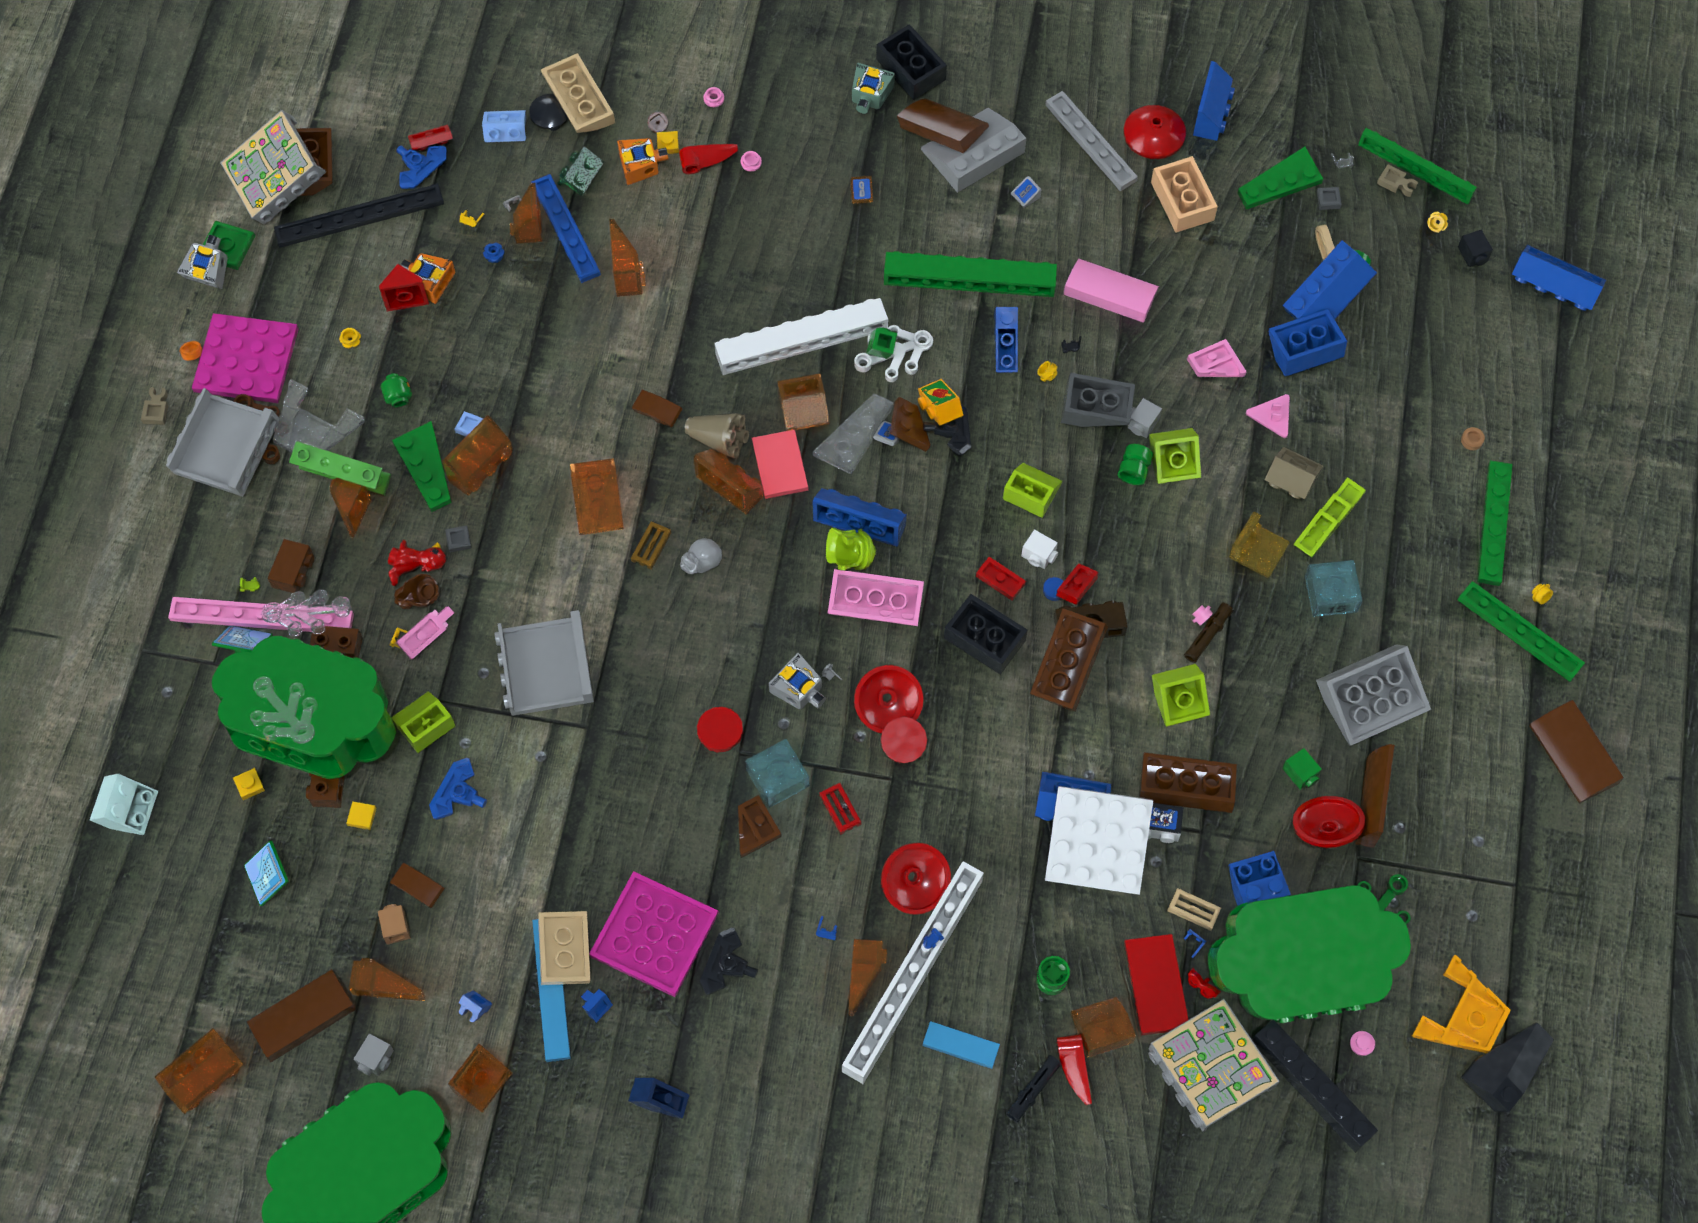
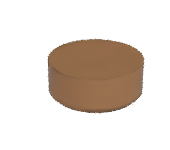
M1474 427L1466 429L1461 437L1462 445L1468 450H1478L1485 440L1483 432Z

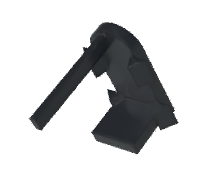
M1079 336L1078 342L1073 340L1071 343H1066L1063 340L1061 342L1063 353L1079 350L1082 336Z

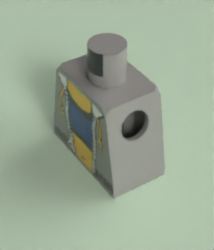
M208 235L205 246L193 243L177 273L186 279L222 289L228 256L218 250L221 239Z
M799 653L769 682V692L798 709H802L808 702L818 709L826 700V697L818 692L822 687L821 678Z

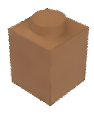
M391 904L378 911L382 935L387 945L411 939L406 914L402 905Z

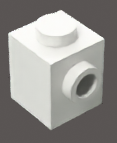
M1034 530L1023 546L1022 557L1027 559L1031 565L1035 567L1040 566L1045 569L1048 563L1053 564L1058 556L1056 551L1057 542Z

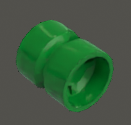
M1129 444L1126 446L1123 461L1117 474L1118 477L1131 485L1144 484L1148 474V466L1151 465L1153 459V452L1140 444Z
M1059 956L1046 957L1038 968L1036 978L1038 988L1047 995L1060 994L1065 989L1070 976L1068 963Z

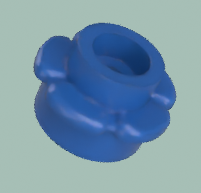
M499 243L485 246V251L483 252L485 259L491 263H497L502 260L504 249H502Z

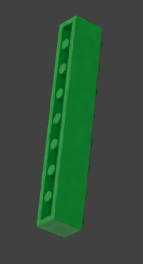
M894 251L886 252L884 285L1054 297L1057 264L1049 262L1036 263L1026 260H994L984 257H952L941 254H910Z

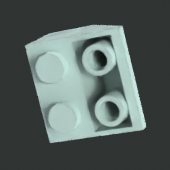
M120 774L105 776L90 821L109 829L144 835L158 791Z

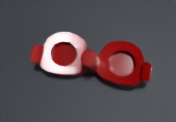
M1194 968L1188 973L1190 986L1193 988L1199 987L1203 997L1210 999L1220 994V990L1208 983L1210 981L1208 977L1203 980Z

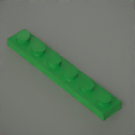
M1365 128L1358 144L1360 147L1466 204H1469L1477 187L1469 181L1463 180L1452 172L1444 170L1433 162L1416 155L1413 151L1401 147L1396 142L1388 140L1376 131Z
M1490 460L1488 464L1477 583L1500 586L1502 583L1512 464Z
M1472 581L1459 596V602L1569 682L1585 664L1580 658Z

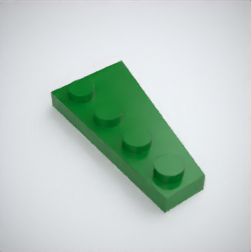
M432 421L393 439V445L430 511L434 512L452 503Z

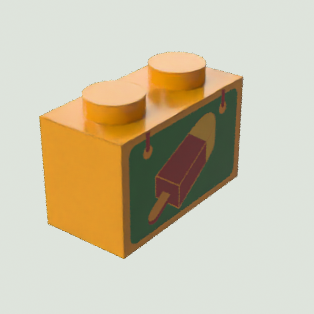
M942 379L918 388L920 395L918 403L921 409H925L930 419H934L939 425L963 416L960 398Z

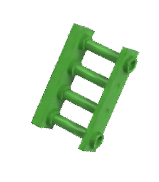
M297 441L289 461L291 464L298 465L300 470L384 496L391 478V474L383 472L381 467Z

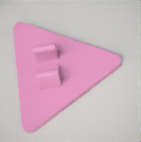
M1285 394L1250 408L1246 411V415L1279 436L1286 438L1288 436L1289 395Z

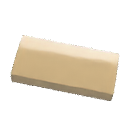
M578 53L541 69V73L577 133L598 130L615 123L613 111Z

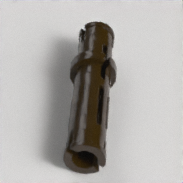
M1222 602L1213 616L1206 620L1207 624L1190 648L1184 653L1188 661L1196 663L1214 636L1222 631L1224 628L1223 624L1234 611L1229 604Z

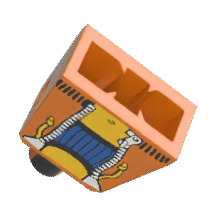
M649 138L617 141L627 185L657 175L659 173L657 162L669 160L666 147L654 150L652 140Z
M419 254L414 263L408 260H403L401 263L402 267L422 278L428 300L434 304L438 302L456 273L453 261L426 254Z

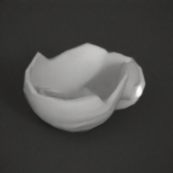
M698 539L691 545L688 552L681 557L680 567L687 574L706 572L719 565L722 559V550L712 539Z

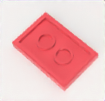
M795 430L752 438L765 499L808 491L807 479Z

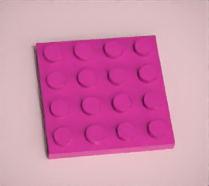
M213 313L193 381V392L201 393L203 388H205L212 395L235 398L240 394H246L256 401L279 403L299 329L298 325Z
M633 871L589 956L676 997L719 912L710 906Z

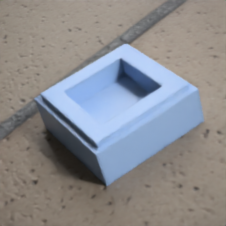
M464 411L455 427V432L476 440L485 421L481 417Z

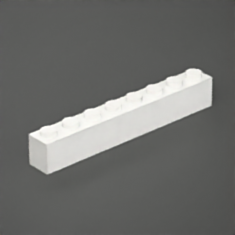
M881 298L868 299L863 303L846 305L834 311L827 310L822 314L806 316L801 320L787 321L775 327H765L760 331L743 333L738 337L730 339L724 338L715 343V353L722 374L726 375L865 337L879 327L888 329V317Z

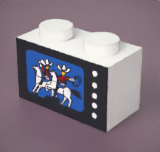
M1153 803L1148 839L1157 838L1165 843L1178 842L1181 835L1184 807Z

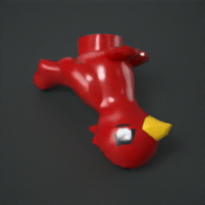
M402 540L400 549L393 547L388 557V564L393 566L388 572L391 584L396 586L402 574L409 573L420 566L422 567V572L425 570L430 572L442 568L446 562V555L441 550L440 544L437 542L431 548L418 551L408 548L406 540Z

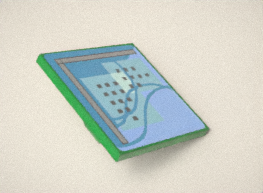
M228 626L212 642V646L235 650V653H251L260 641L273 636V633Z
M273 841L267 842L244 865L260 906H264L289 882Z

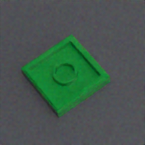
M215 221L208 234L221 239L218 250L228 256L226 267L239 270L255 238V233ZM207 235V237H206V239H205V241H204V243H203L204 246H205V244H206L208 235Z

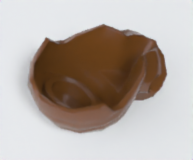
M418 574L407 580L402 587L395 590L394 603L402 609H409L413 606H430L438 599L440 593L439 586L430 575Z

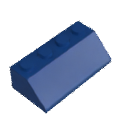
M1342 240L1284 303L1283 307L1295 319L1328 309L1335 320L1377 272Z
M1529 245L1523 250L1512 272V275L1516 276L1515 279L1524 284L1530 282L1535 285V289L1544 293L1550 291L1555 294V298L1564 302L1570 300L1575 303V307L1584 311L1587 309L1592 310L1606 282L1605 279Z
M822 488L814 497L813 521L841 530L855 529L856 533L862 529V531L869 534L871 539L898 547L906 526L907 514H904L902 511L882 507L876 502L868 503L856 496L842 495L833 489L826 490Z

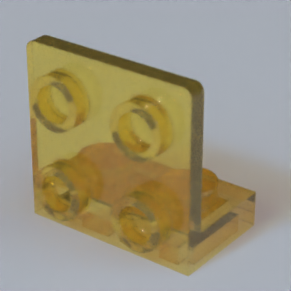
M1253 511L1233 544L1229 558L1269 578L1287 549L1289 541L1263 528L1259 524L1262 515Z

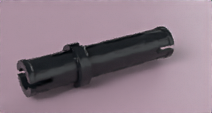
M1049 1055L1025 1089L1018 1092V1098L1009 1110L1006 1111V1115L1011 1120L1018 1123L1029 1106L1033 1107L1036 1103V1097L1057 1069L1061 1067L1058 1059Z

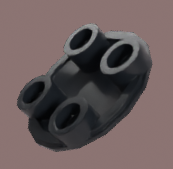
M553 93L537 97L529 108L530 120L539 127L549 128L551 131L558 130L560 125L568 119Z

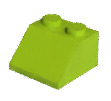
M1193 428L1149 434L1150 450L1154 454L1152 463L1158 484L1201 478L1199 435Z
M1196 664L1152 675L1155 697L1166 727L1210 715L1204 673Z

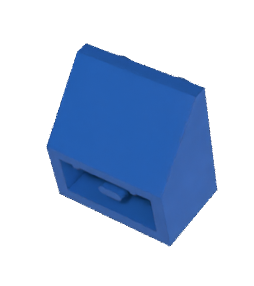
M1274 851L1229 864L1232 889L1237 905L1291 895Z

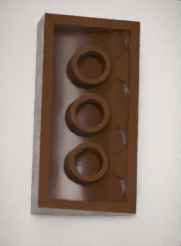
M926 98L910 104L897 115L902 129L961 153H964L989 127L987 122Z
M1062 609L1030 694L1076 712L1108 628L1106 623Z
M1573 700L1530 723V728L1579 803L1618 785L1624 778Z
M1388 744L1379 747L1367 757L1360 805L1365 816V827L1355 841L1357 845L1374 848L1383 833L1395 745Z
M1144 752L1139 798L1152 799L1153 803L1232 813L1235 805L1237 764Z
M331 969L248 1020L247 1023L265 1056L270 1062H273L352 1013L356 1008Z

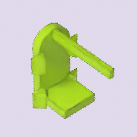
M256 577L251 579V581L240 578V592H245V590L254 592L260 588V583Z

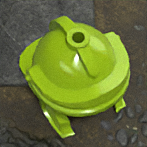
M832 527L829 530L826 542L827 562L836 563L838 569L844 571L851 569V567L856 570H863L871 565L876 555V549L869 534L862 531V529L858 530V533H856L855 529L841 531Z

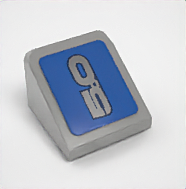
M1028 176L1011 192V195L1025 208L1041 197V188Z
M887 421L881 423L873 437L875 440L890 446L896 445L900 440L890 434L891 423Z

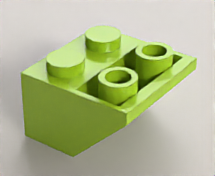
M1022 463L1013 471L1006 483L1003 500L1043 518L1062 481Z
M429 691L391 717L393 723L417 753L455 727L452 716Z

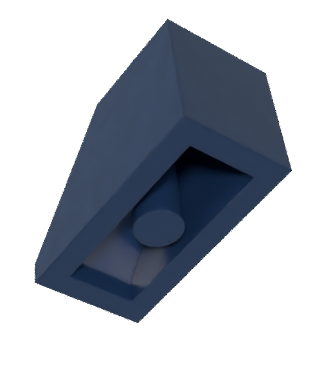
M635 1078L628 1101L646 1110L683 1118L689 1094L655 1078Z

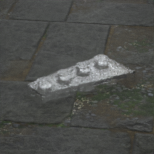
M874 393L813 451V456L852 474L874 439L873 437L879 426L885 421L893 408V402Z

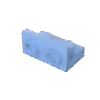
M526 110L484 112L482 122L484 141H525Z

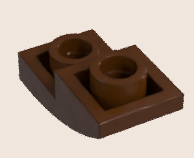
M641 390L632 406L635 412L652 417L656 422L669 427H673L682 411V408L675 403L645 390Z
M404 862L390 881L395 887L430 908L433 907L445 889Z

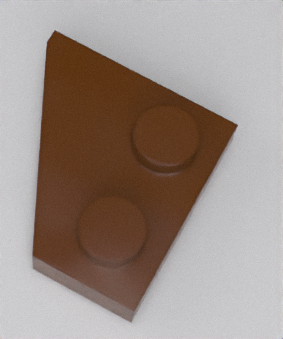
M898 397L894 402L890 434L926 452L931 444L927 432L923 430V420L918 406Z
M759 795L738 806L741 858L782 837L781 832Z

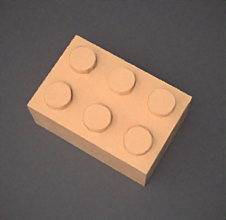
M1193 156L1154 168L1151 184L1175 233L1215 220L1218 206Z

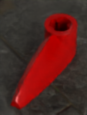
M710 144L684 147L679 151L682 171L685 174H695L701 168L717 164L737 152L738 145Z
M1081 1034L1057 1037L1059 1058L1065 1076L1083 1103L1091 1105L1092 1101Z

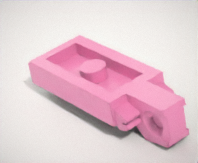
M446 606L439 613L436 610L428 613L395 643L410 660L413 659L446 630L448 626L446 620L454 612L449 606Z

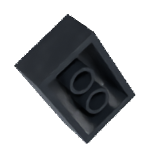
M910 24L877 44V61L887 71L895 73L896 82L913 100L946 80V63Z
M970 594L946 625L944 639L1001 675L1025 643L1028 630Z

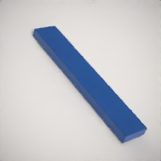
M551 174L531 181L532 187L580 282L583 283L600 276V270Z

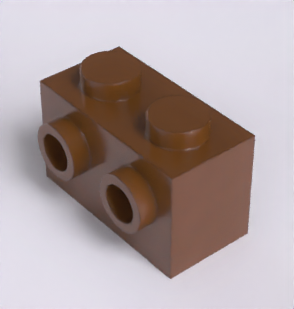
M286 539L283 540L268 576L272 588L298 594L300 587L305 585L308 568H311L314 563V555L310 546Z
M313 625L310 645H319L331 652L338 651L347 657L359 658L363 638L359 629Z
M309 773L311 783L306 787V798L310 801L313 807L341 808L345 775L335 779H327Z

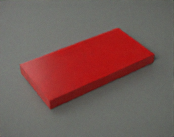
M1172 934L1125 940L1124 945L1141 1036L1170 1032L1188 1021Z

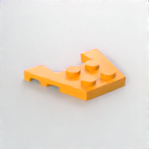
M1454 955L1443 976L1466 988L1446 1028L1422 1016L1412 1037L1488 1053L1511 1010L1477 979V975L1472 970L1469 971L1461 963L1462 960L1458 956Z

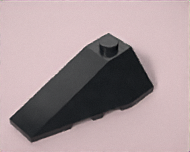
M1535 1022L1515 1034L1510 1040L1494 1047L1492 1051L1476 1058L1461 1078L1493 1111L1510 1112L1525 1093L1554 1039L1538 1022Z

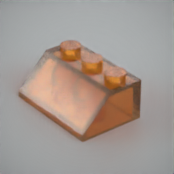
M487 415L442 461L448 481L469 496L480 488L485 478L491 476L502 461H506L510 457L513 450L509 438L493 419Z
M713 449L695 454L696 477L746 515L764 496L762 483L757 478L748 476L741 466L733 465L729 462L726 455L720 452L717 453Z
M212 1028L159 1072L155 1079L169 1098L185 1114L187 1111L196 1108L200 1100L206 1095L215 1092L225 1079L235 1075L243 1063L215 1029Z

